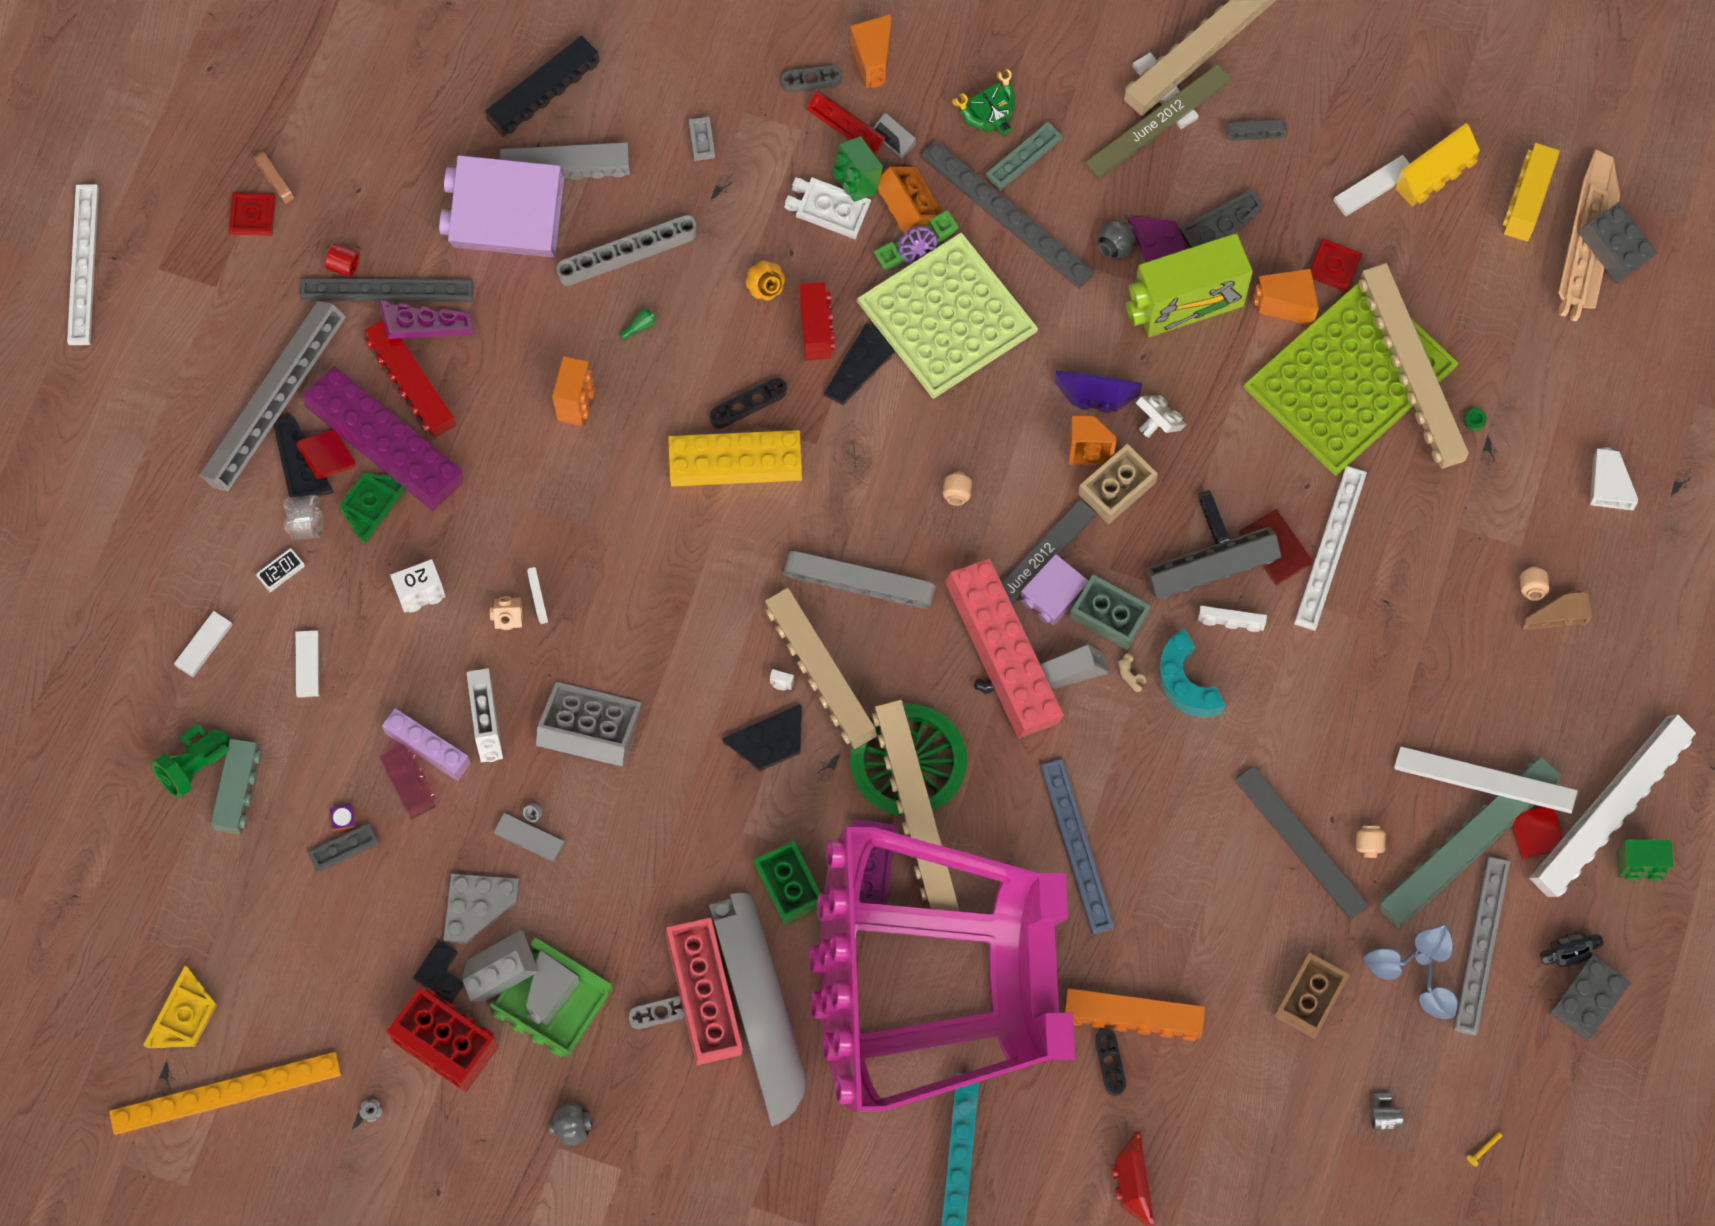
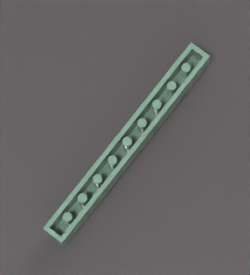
M1542 757L1536 762L1534 760L1525 767V772L1521 775L1522 777L1554 785L1559 783L1561 777ZM1494 795L1493 802L1489 805L1484 804L1477 811L1478 815L1473 820L1469 818L1461 826L1462 830L1458 834L1452 833L1445 840L1446 845L1441 849L1436 848L1429 855L1430 859L1425 864L1419 863L1412 871L1414 873L1409 878L1404 877L1397 884V889L1393 893L1388 892L1382 897L1379 911L1400 929L1514 824L1516 817L1522 812L1529 811L1535 804Z

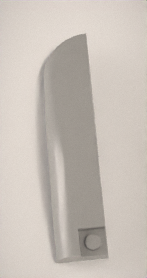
M736 893L730 895L731 899L710 904L709 907L771 1126H774L788 1119L796 1111L805 1094L806 1079L754 897L747 893Z

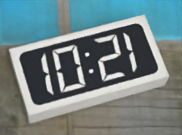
M290 548L259 571L256 577L269 592H272L304 568L305 565Z

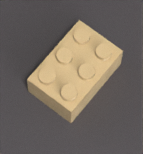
M1126 444L1080 484L1078 495L1109 525L1156 484L1158 473Z

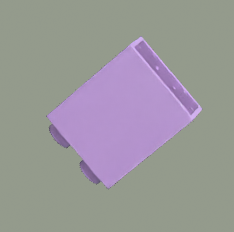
M458 156L457 166L447 167L445 172L444 190L447 193H453L452 210L442 209L440 235H449L448 241L454 248L556 258L565 178L563 169L557 165Z

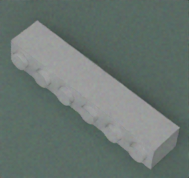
M628 143L500 149V160L561 166L565 173V178L579 180L583 177L599 179L604 176L619 178L630 175Z

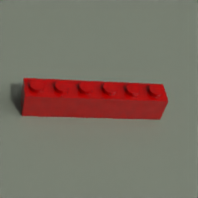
M383 319L365 329L367 338L364 341L370 350H375L377 353L375 357L380 366H386L388 378L393 384L395 382L400 388L397 390L403 400L408 399L411 404L409 409L414 417L419 416L422 420L420 425L426 434L430 433L435 439L455 427L456 423L453 415L402 339H388Z

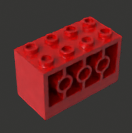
M419 987L386 1033L394 1044L466 1093L498 1049L496 1038L493 1037L494 1033L484 1026L480 1029L475 1024L476 1021L467 1014L461 1016L456 1011L457 1008L448 1001L442 1003L437 998L438 995L431 989L423 990Z

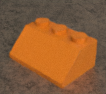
M890 166L880 176L877 187L878 192L884 198L889 211L894 215L903 233L913 227H925L930 224L929 220L943 213L917 167Z
M1088 414L1072 416L1069 434V465L1105 464L1114 456L1116 436L1095 416H1089Z

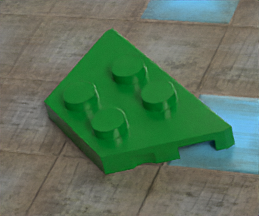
M363 473L340 503L339 509L363 545L367 544L406 489L391 478L390 475L378 476L372 473Z

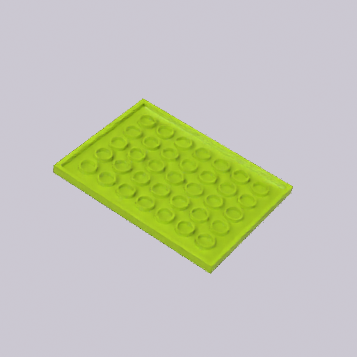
M1359 283L1246 382L1243 387L1335 476L1341 473L1346 466L1352 463L1414 406H1411L1408 401L1406 386H1402L1400 382V372L1397 367L1393 366L1391 351L1384 345L1382 330H1379L1376 326V316L1373 310L1370 311L1367 305L1368 297L1365 292L1361 291ZM1412 320L1437 381L1440 383L1458 367L1459 363Z

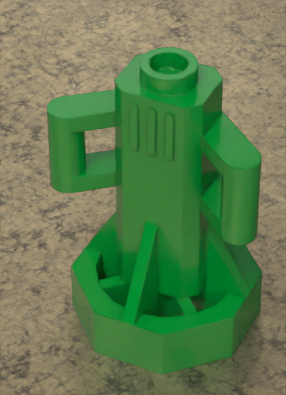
M196 723L179 736L187 750L180 755L170 757L164 753L150 763L155 777L168 793L176 799L183 797L192 790L190 784L196 772L206 765H212L229 752L230 738L225 731L221 730L219 732L217 729H213L206 734L202 727ZM198 734L201 739L192 744L189 740Z

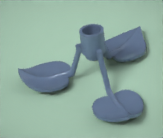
M1446 923L1419 932L1415 938L1417 950H1413L1403 961H1401V954L1392 948L1375 949L1363 957L1368 968L1376 976L1385 980L1398 978L1402 973L1401 966L1406 965L1414 957L1418 963L1422 965L1427 964L1428 991L1422 992L1419 996L1421 1007L1425 1012L1436 1018L1450 1019L1456 1016L1458 1000L1455 993L1443 986L1432 989L1433 959L1438 962L1446 961L1450 958L1453 951L1452 935Z

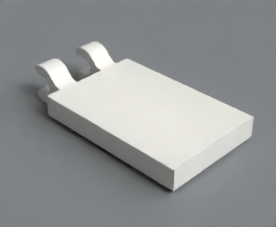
M795 177L792 191L805 193L801 201L788 195L784 208L789 211H797V218L856 240L871 200L864 198L854 202L845 193L844 189L812 177L810 182Z

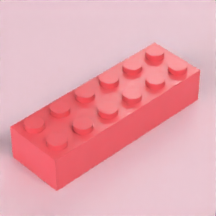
M711 918L666 927L665 936L696 1066L741 1056L743 1048Z

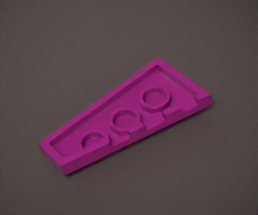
M380 301L379 307L388 339L472 335L474 330L470 315L466 312L441 309L439 312L425 306H421L418 309L408 307V304L404 303L391 305L388 304V301Z

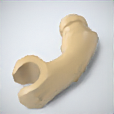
M1125 653L1118 660L1120 674L1135 692H1140L1142 687L1137 685V682L1145 684V676L1140 674L1134 676L1130 672L1131 663L1134 658L1132 654Z

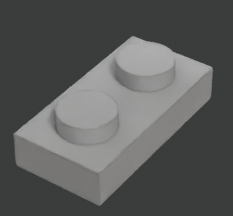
M710 117L689 119L694 161L715 159Z

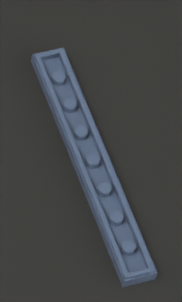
M1063 759L1041 764L1040 767L1092 935L1112 930L1115 926Z

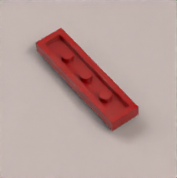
M820 91L815 92L806 109L849 140L862 137L874 155H877L886 138Z

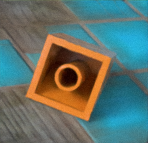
M890 14L850 26V47L866 89L870 87L877 88L886 83L891 44L892 18Z
M1310 269L1259 276L1258 283L1254 287L1255 293L1252 294L1253 304L1258 307L1259 314L1307 326L1315 322L1319 307Z

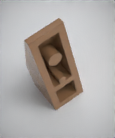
M1580 590L1568 592V594L1563 595L1527 617L1522 624V630L1588 624L1592 618L1588 592L1581 593Z

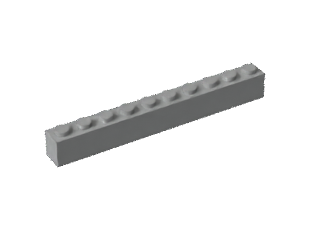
M317 301L199 476L213 488L227 492L230 490L346 318L333 304Z

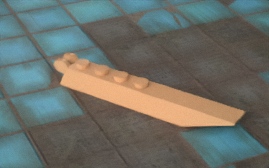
M1596 149L1583 179L1558 292L1563 300L1559 307V315L1565 317L1572 304L1574 305L1570 313V320L1572 321L1579 319L1582 308H1596L1604 272V266L1578 232L1619 202L1620 198L1614 158Z

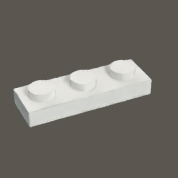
M1200 606L1198 621L1205 625L1221 624L1230 629L1242 627L1247 628L1251 632L1264 631L1267 615Z

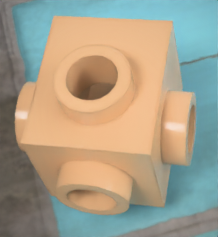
M504 596L494 600V607H490V620L495 621V629L510 630L522 627L521 598Z

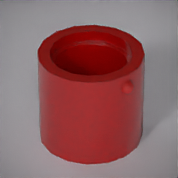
M333 243L326 256L325 269L352 277L359 263L360 252Z

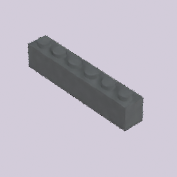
M1266 527L1145 568L1152 594L1157 600L1167 599L1172 594L1188 592L1193 587L1208 585L1220 578H1229L1234 573L1250 571L1255 566L1273 563L1276 559L1281 558L1276 533L1270 527Z

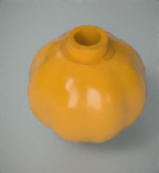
M761 260L749 268L745 284L754 298L769 301L782 293L786 277L777 263Z

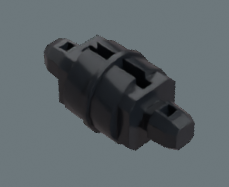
M1584 932L1565 934V936L1550 942L1551 950L1547 949L1541 952L1539 956L1544 965L1556 963L1560 967H1568L1588 960V958L1593 956L1592 949L1596 950L1602 947L1604 943L1602 936L1599 934L1587 936Z

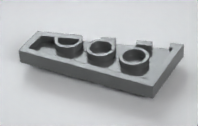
M1253 189L1180 227L1179 230L1188 246L1193 248L1236 234L1263 209L1264 205Z

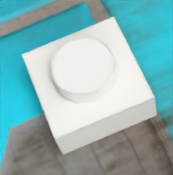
M772 669L770 684L778 690H792L794 675Z

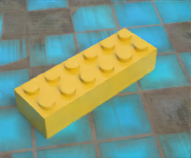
M800 430L669 436L671 486L802 481Z

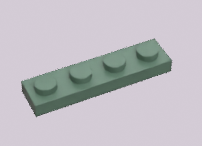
M1047 122L988 171L986 178L1001 191L1062 140V135Z

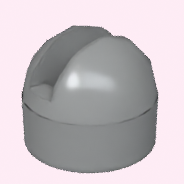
M530 803L523 809V815L527 821L536 822L543 815V809L537 803Z

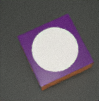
M353 805L330 808L333 832L356 828Z

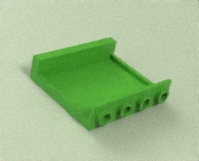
M535 937L530 944L535 963H537L538 954L542 951L576 974L580 984L547 1026L541 1022L536 1024L528 1017L526 1004L533 975L503 991L495 1004L491 1003L490 1005L493 1012L492 1016L501 1022L507 1020L512 1023L511 1027L521 1034L525 1031L532 1036L530 1039L536 1044L542 1046L544 1043L551 1048L550 1052L557 1057L565 1056L569 1059L612 993L613 986Z

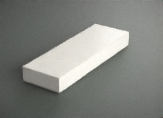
M213 611L174 665L186 674L194 677L232 627V622Z
M318 630L296 632L297 697L319 696Z

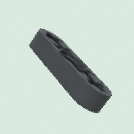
M834 65L788 70L782 74L781 85L787 92L836 87L842 81V71ZM830 73H834L835 79H831ZM812 74L818 79L814 83H809L806 81V77ZM821 74H823L824 81H821ZM799 76H802V83H801V84H800ZM788 78H792L793 84H789Z
M1284 121L1234 122L1225 126L1226 138L1228 140L1279 139L1287 135V124Z

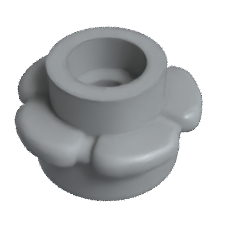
M375 1099L371 1101L365 1100L361 1104L359 1113L363 1119H366L368 1122H374L382 1115L383 1109L380 1107L379 1101Z

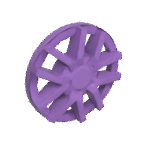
M913 227L901 237L898 246L899 253L911 265L922 258V255L928 254L925 251L926 249H931L929 253L936 249L937 237L927 227ZM920 230L925 231L922 235L919 233ZM913 232L916 233V237L912 238L911 236ZM909 237L910 242L904 243L906 238Z

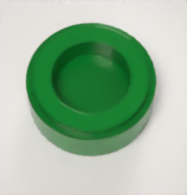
M1472 408L1464 416V425L1471 431H1479L1486 423V414L1481 409Z

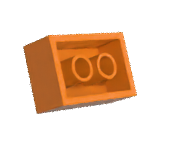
M563 356L552 395L557 421L583 426L584 420H588L590 415L589 401L594 399L596 387H593V370H590L588 361Z

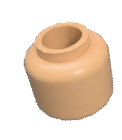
M959 471L946 476L943 485V497L948 503L960 506L969 501L971 498L972 480L965 473Z
M1532 566L1521 573L1520 587L1523 596L1535 601L1544 598L1550 590L1549 578L1545 570Z
M1362 826V829L1357 831L1356 850L1364 853L1365 858H1377V853L1385 851L1386 833L1380 830V826Z

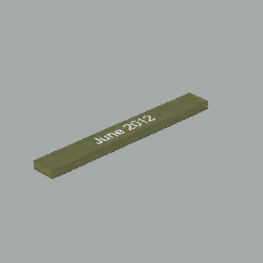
M1217 64L1086 161L1085 165L1100 180L1231 82L1230 77Z

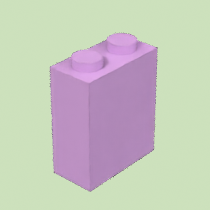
M1055 554L1021 591L1020 599L1027 609L1036 611L1038 617L1044 623H1050L1055 626L1076 603L1089 581Z

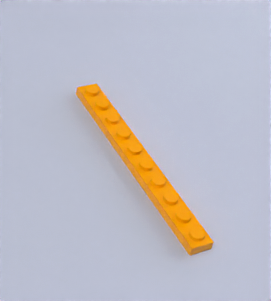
M333 1052L111 1110L109 1114L113 1133L117 1135L342 1075L337 1053Z

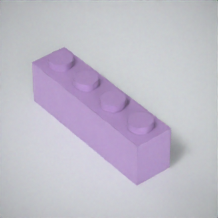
M396 708L382 725L387 736L456 781H459L471 764L468 755Z

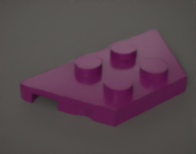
M1138 217L1128 218V223L1134 228L1136 241L1146 263L1188 249L1176 221Z

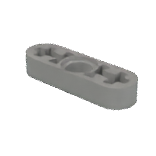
M680 996L633 1008L629 1013V1024L634 1029H644L685 1018L682 1009H676L674 1011L675 1015H671L672 1009L669 1004L673 1003V1008L679 1007L681 1002ZM657 1007H665L668 1011L667 1016L658 1018L654 1012ZM651 1009V1018L653 1019V1021H649V1017L643 1018L642 1023H638L637 1020H633V1018H635L636 1013H640L641 1016L648 1015L647 1010Z

